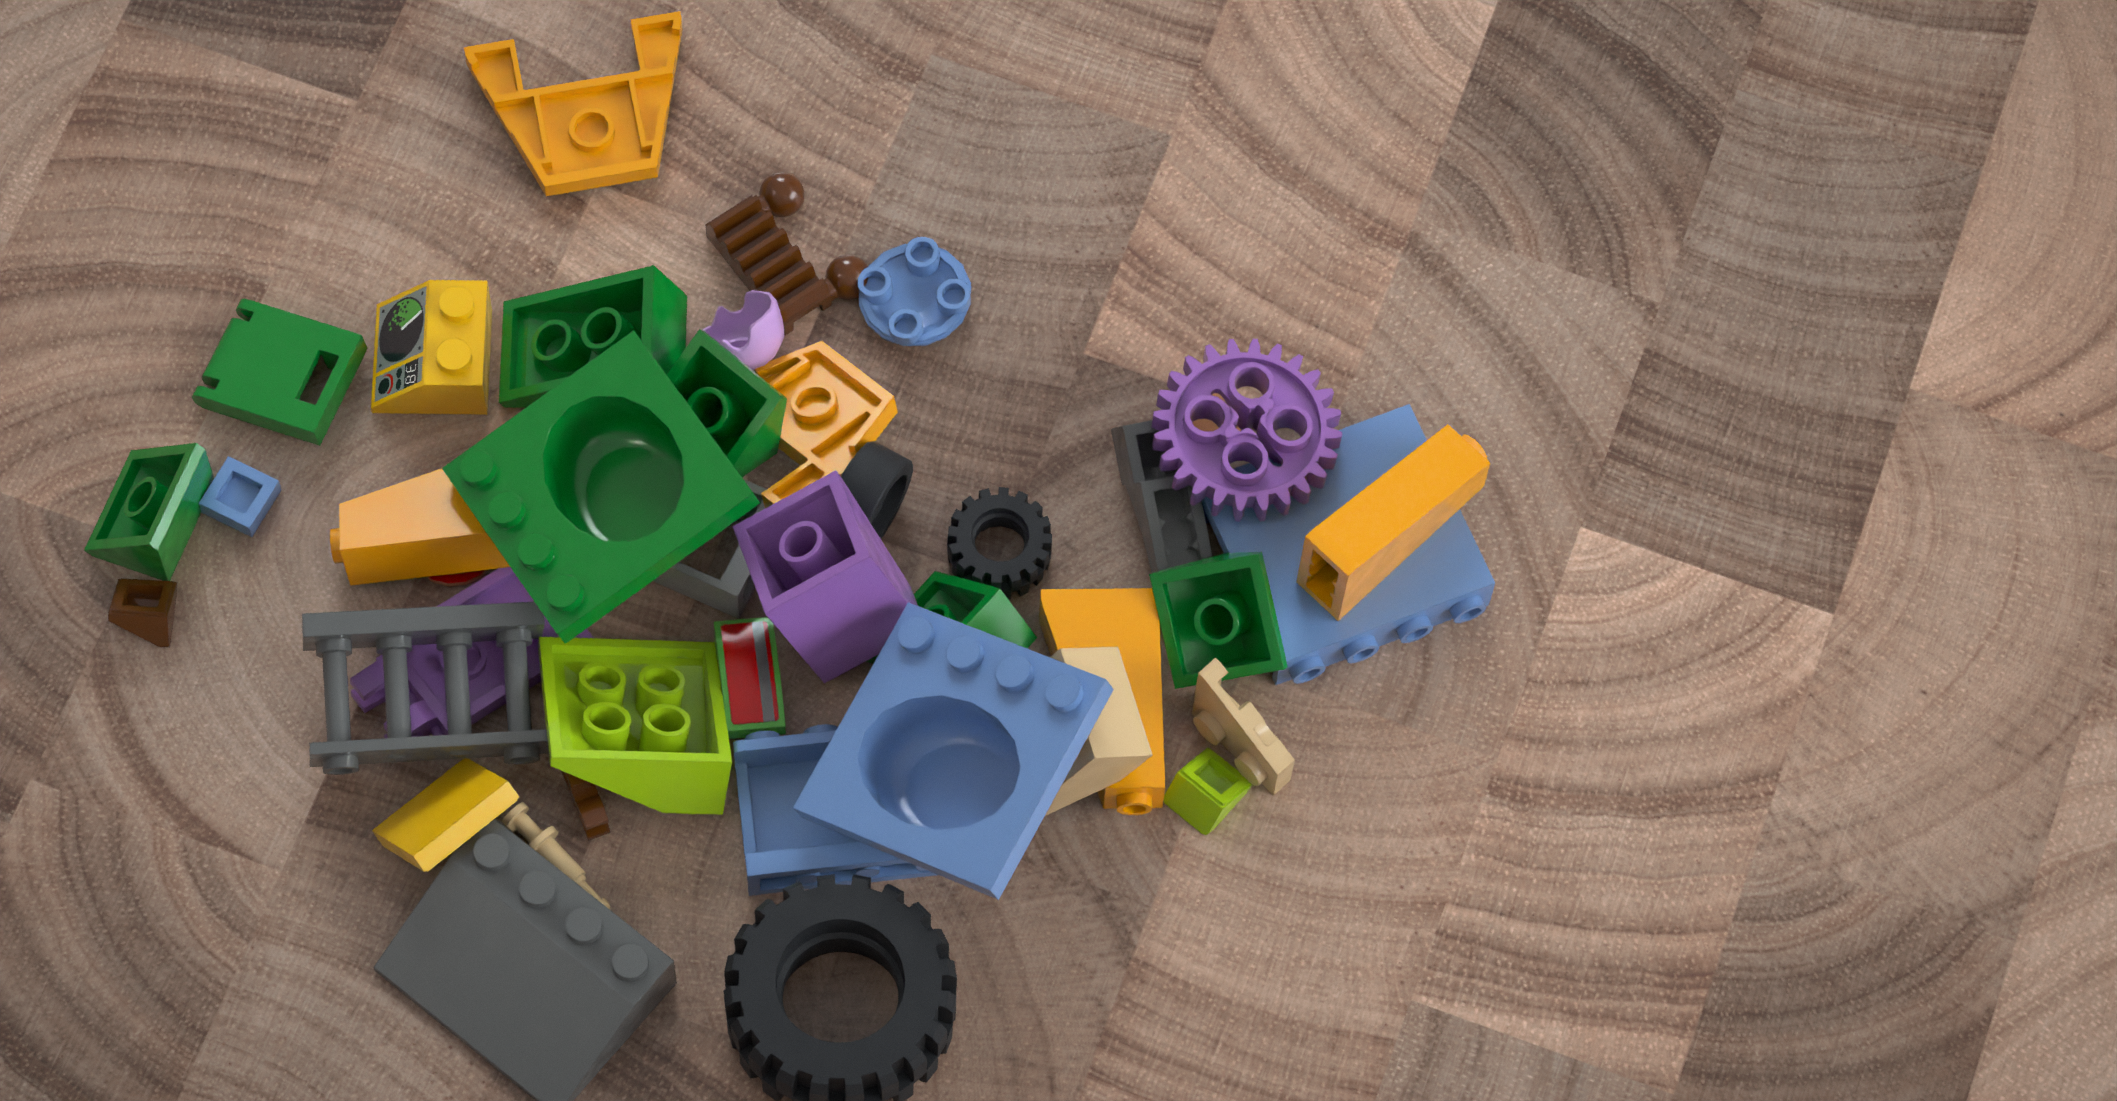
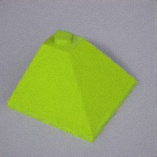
M539 637L538 654L551 767L662 813L723 815L732 757L715 642L573 638L565 644L560 637Z

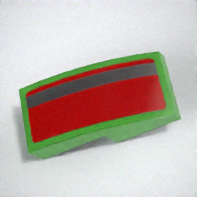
M768 617L715 621L714 640L729 739L745 738L748 734L758 731H775L780 735L786 734L781 677L773 622Z

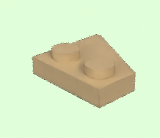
M1214 658L1198 672L1192 709L1194 725L1207 741L1213 745L1221 743L1235 757L1234 763L1238 771L1252 785L1259 786L1262 784L1274 796L1291 781L1295 760L1279 738L1272 733L1263 717L1250 701H1246L1240 706L1221 687V680L1228 671L1217 658Z

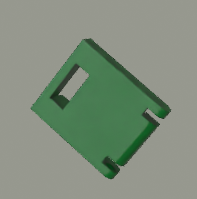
M245 298L241 299L236 312L242 319H230L202 375L204 384L215 387V390L204 386H197L192 395L193 401L204 409L320 446L368 349L363 336ZM322 355L327 368L332 369V372L316 405L299 399Z

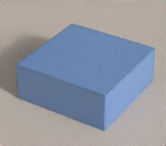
M228 456L199 502L201 513L253 537L281 492L280 482Z

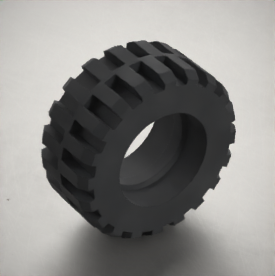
M835 874L817 876V887L805 891L800 881L783 888V901L776 905L773 900L766 899L754 910L755 923L753 925L743 924L734 938L735 952L727 957L724 971L725 990H723L727 1028L732 1048L738 1050L740 1064L750 1079L759 1077L762 1080L763 1092L775 1101H780L784 1096L793 1101H885L891 1097L894 1101H905L913 1095L915 1082L920 1080L927 1083L938 1069L939 1055L947 1053L952 1039L953 1022L956 1020L957 989L955 961L949 958V943L942 929H932L931 914L919 902L913 903L910 907L905 905L904 891L890 884L885 885L883 891L879 892L871 889V877L853 875L851 885L835 884ZM834 952L855 953L868 957L883 966L894 978L898 989L896 1012L881 1029L860 1040L828 1042L814 1038L804 1033L790 1021L783 1005L785 984L800 966L815 957Z

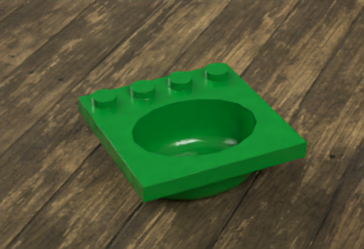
M634 330L442 468L554 631L565 644L760 504L755 494Z

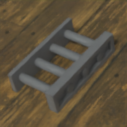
M533 601L302 614L303 651L316 650V656L322 658L327 732V742L309 743L310 767H322L324 774L344 775L358 772L360 764L504 756V763L529 764L539 761L540 754H549L547 730H532L526 647L532 644V639H539L543 635L545 620L541 610ZM496 641V646L503 648L508 731L472 733L467 650L472 648V642ZM436 644V649L443 651L448 735L412 737L407 653L412 651V645ZM376 647V652L383 655L388 738L351 740L346 656L352 654V648Z

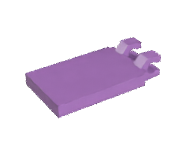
M511 567L496 569L438 606L533 602L534 600ZM544 616L545 625L542 637H559ZM585 629L583 632H581L574 638L594 637L591 635L588 629ZM532 639V644L526 647L529 689L541 682L538 639ZM496 641L472 642V648L467 650L471 725L506 704L503 648L497 647ZM436 644L412 645V651L407 653L412 737L429 736L430 734L433 736L448 735L443 651H438ZM383 655L377 657L374 663L350 678V684L354 688L351 690V696L364 713L385 702ZM387 721L384 723V729H385L386 731H387Z

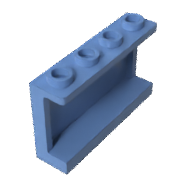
M830 724L816 725L807 728L803 734L780 736L775 731H758L748 734L744 740L733 742L749 896L783 892V888L799 881L802 883L804 890L816 888L817 876L835 874V884L851 885L853 875L871 877V882L938 875L804 819L793 809L836 732L837 726Z

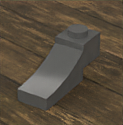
M1152 420L1112 428L1111 433L1121 483L1126 486L1143 537L1151 573L1212 557L1202 501L1194 506L1190 504L1193 490L1191 485L1178 490L1172 488L1173 478L1178 469L1171 471L1160 470V459L1166 451L1153 450L1154 434L1159 431L1151 427Z

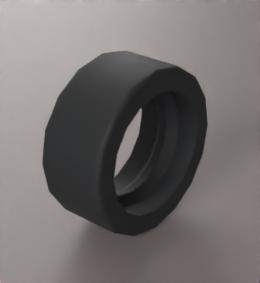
M872 441L867 442L856 453L841 478L880 539H882L904 500L911 482L913 464L911 460Z

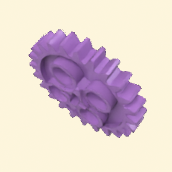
M1229 339L1226 355L1222 356L1210 344L1206 345L1203 364L1188 355L1185 357L1183 366L1185 375L1171 371L1167 382V387L1170 390H1159L1156 406L1161 410L1154 411L1151 425L1152 428L1159 431L1154 434L1153 450L1166 451L1161 456L1159 468L1161 471L1178 469L1173 478L1172 488L1178 490L1191 485L1193 487L1190 499L1191 505L1198 504L1205 497L1212 499V516L1216 517L1224 505H1229L1233 507L1235 521H1241L1245 508H1253L1261 522L1265 521L1268 505L1274 504L1283 516L1288 515L1291 504L1290 496L1304 505L1307 504L1311 494L1309 485L1322 489L1327 477L1324 469L1333 470L1338 454L1332 449L1339 448L1342 432L1334 429L1339 424L1341 411L1339 409L1327 408L1332 402L1334 391L1332 388L1315 390L1319 383L1321 372L1317 369L1302 375L1299 372L1303 359L1302 355L1298 354L1288 363L1281 361L1282 345L1276 344L1269 355H1264L1260 353L1258 339L1251 341L1248 352H1240L1234 339ZM1245 386L1254 387L1263 396L1254 399L1246 398L1237 389ZM1212 394H1220L1224 398L1225 402L1221 400L1219 397L1213 396ZM1198 419H1208L1217 424L1219 429L1205 432L1196 428L1192 422ZM1280 428L1293 429L1301 438L1293 441L1284 440L1276 435L1275 430ZM1268 457H1269L1271 460H1273L1274 462L1280 463V464H1282V465H1281V466H1278V467H1277V466H1274V465L1269 461ZM1235 461H1246L1252 464L1257 471L1251 474H1242L1235 471L1230 464Z

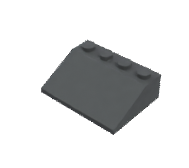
M496 819L462 844L449 858L374 966V970L535 1101H574L677 984L673 959Z

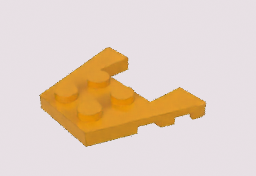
M680 11L630 19L639 71L546 87L523 89L514 39L464 47L466 64L546 197L658 178L683 30Z
M823 341L773 359L766 365L755 369V373L787 398L779 449L800 465L761 493L764 507L767 508L835 470L842 476L856 453L867 442L876 441L898 413L895 398L891 393Z

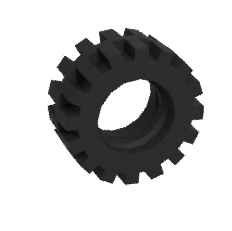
M999 487L998 495H991L989 488L979 491L978 499L974 500L969 496L962 501V509L955 510L951 517V526L948 529L947 554L948 561L952 564L953 575L1000 588L1008 600H1011V592L1017 591L1020 597L1028 593L1030 584L1033 583L1037 586L1041 582L1044 570H1048L1051 559V524L1048 516L1043 517L1042 515L1043 507L1037 501H1034L1032 504L1028 503V494L1018 491L1015 497L1010 496L1009 488ZM1002 526L1013 529L1024 540L1023 551L1019 556L1009 561L997 562L987 559L978 553L975 548V540L979 533L990 527Z

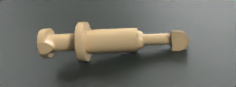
M524 802L519 803L507 813L502 822L512 832L518 830L530 843L529 846L610 909V904L606 898L601 899L585 882L586 872L555 840L559 831L554 826H550L542 831L526 814L529 807Z

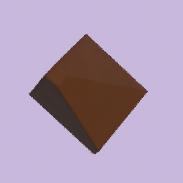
M118 579L108 612V621L158 647H170L177 597V582Z

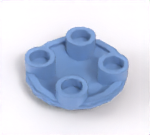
M927 237L914 238L908 244H903L883 252L858 277L859 307L867 325L882 339L901 346H926L946 338L962 324L971 305V282L963 264L947 250L939 248L933 239ZM868 277V282L864 286V280Z

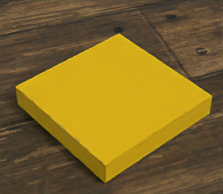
M464 758L375 827L372 832L383 847L423 872H428L513 805L519 796L508 780L474 761Z

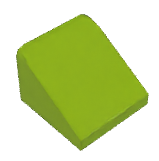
M1207 747L1176 773L1164 795L1163 802L1201 834L1207 835L1218 826L1252 787V784L1237 769Z

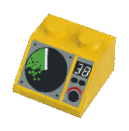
M428 280L377 304L371 396L372 413L488 415L492 305L488 281Z

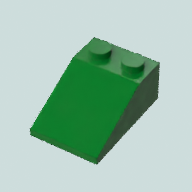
M652 265L504 301L499 403L504 408L528 407L633 330L667 375L686 348L687 295L658 268Z

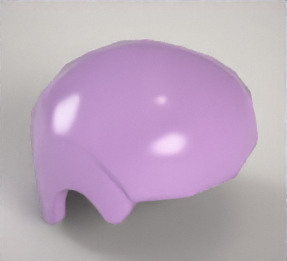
M752 290L746 292L744 306L741 310L731 312L723 306H719L712 325L702 330L750 369L754 370L766 365L775 357L784 339V324L777 300L770 292Z

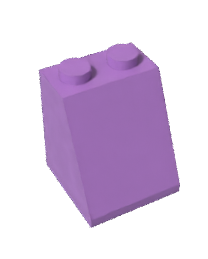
M836 470L732 526L765 614L823 683L878 655L907 603L918 606L910 584Z

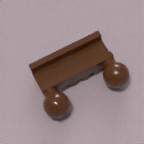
M778 172L768 176L763 181L759 196H749L705 224L706 237L748 290L770 292L777 300L784 324V335L786 336L794 330L795 321L815 308L820 307L824 311L832 306L831 302L836 298L843 300L859 298L858 277L868 266L857 256L841 255L828 265L825 279L819 280L811 262L806 263L803 260L799 247L797 245L792 246L786 231L783 228L779 230L776 226L773 216H791L801 208L804 201V188L798 178L790 173ZM868 277L864 280V286L868 282Z

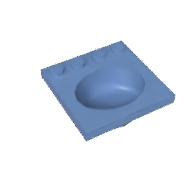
M908 602L793 809L804 819L999 900L1114 689L1102 677Z

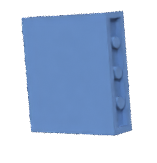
M1410 404L1340 429L1339 431L1342 432L1339 448L1332 449L1338 454L1333 470L1324 469L1327 473L1324 487L1320 489L1309 485L1311 494L1309 502L1305 505L1290 496L1291 504L1288 515L1283 516L1274 504L1268 505L1265 521H1259L1253 508H1245L1241 521L1237 522L1233 515L1232 506L1224 505L1221 512L1215 517L1211 515L1213 500L1208 497L1202 500L1206 524L1210 522L1223 553L1262 552L1288 665V668L1284 670L1273 671L1272 679L1275 685L1289 680H1293L1296 684L1310 681L1321 675L1325 671L1326 666L1345 659L1348 663L1363 661L1377 653L1379 646L1400 639L1401 643L1414 642L1429 634L1433 626L1451 619L1455 623L1467 622L1481 615L1490 603L1495 581L1460 509L1339 621L1296 583L1305 536L1427 441ZM1268 457L1269 461H1270L1274 466H1277V467H1278V466H1281V465H1282V464H1280V463L1274 462L1273 460H1271V459ZM1250 463L1234 468L1235 471L1242 474H1251L1257 471Z

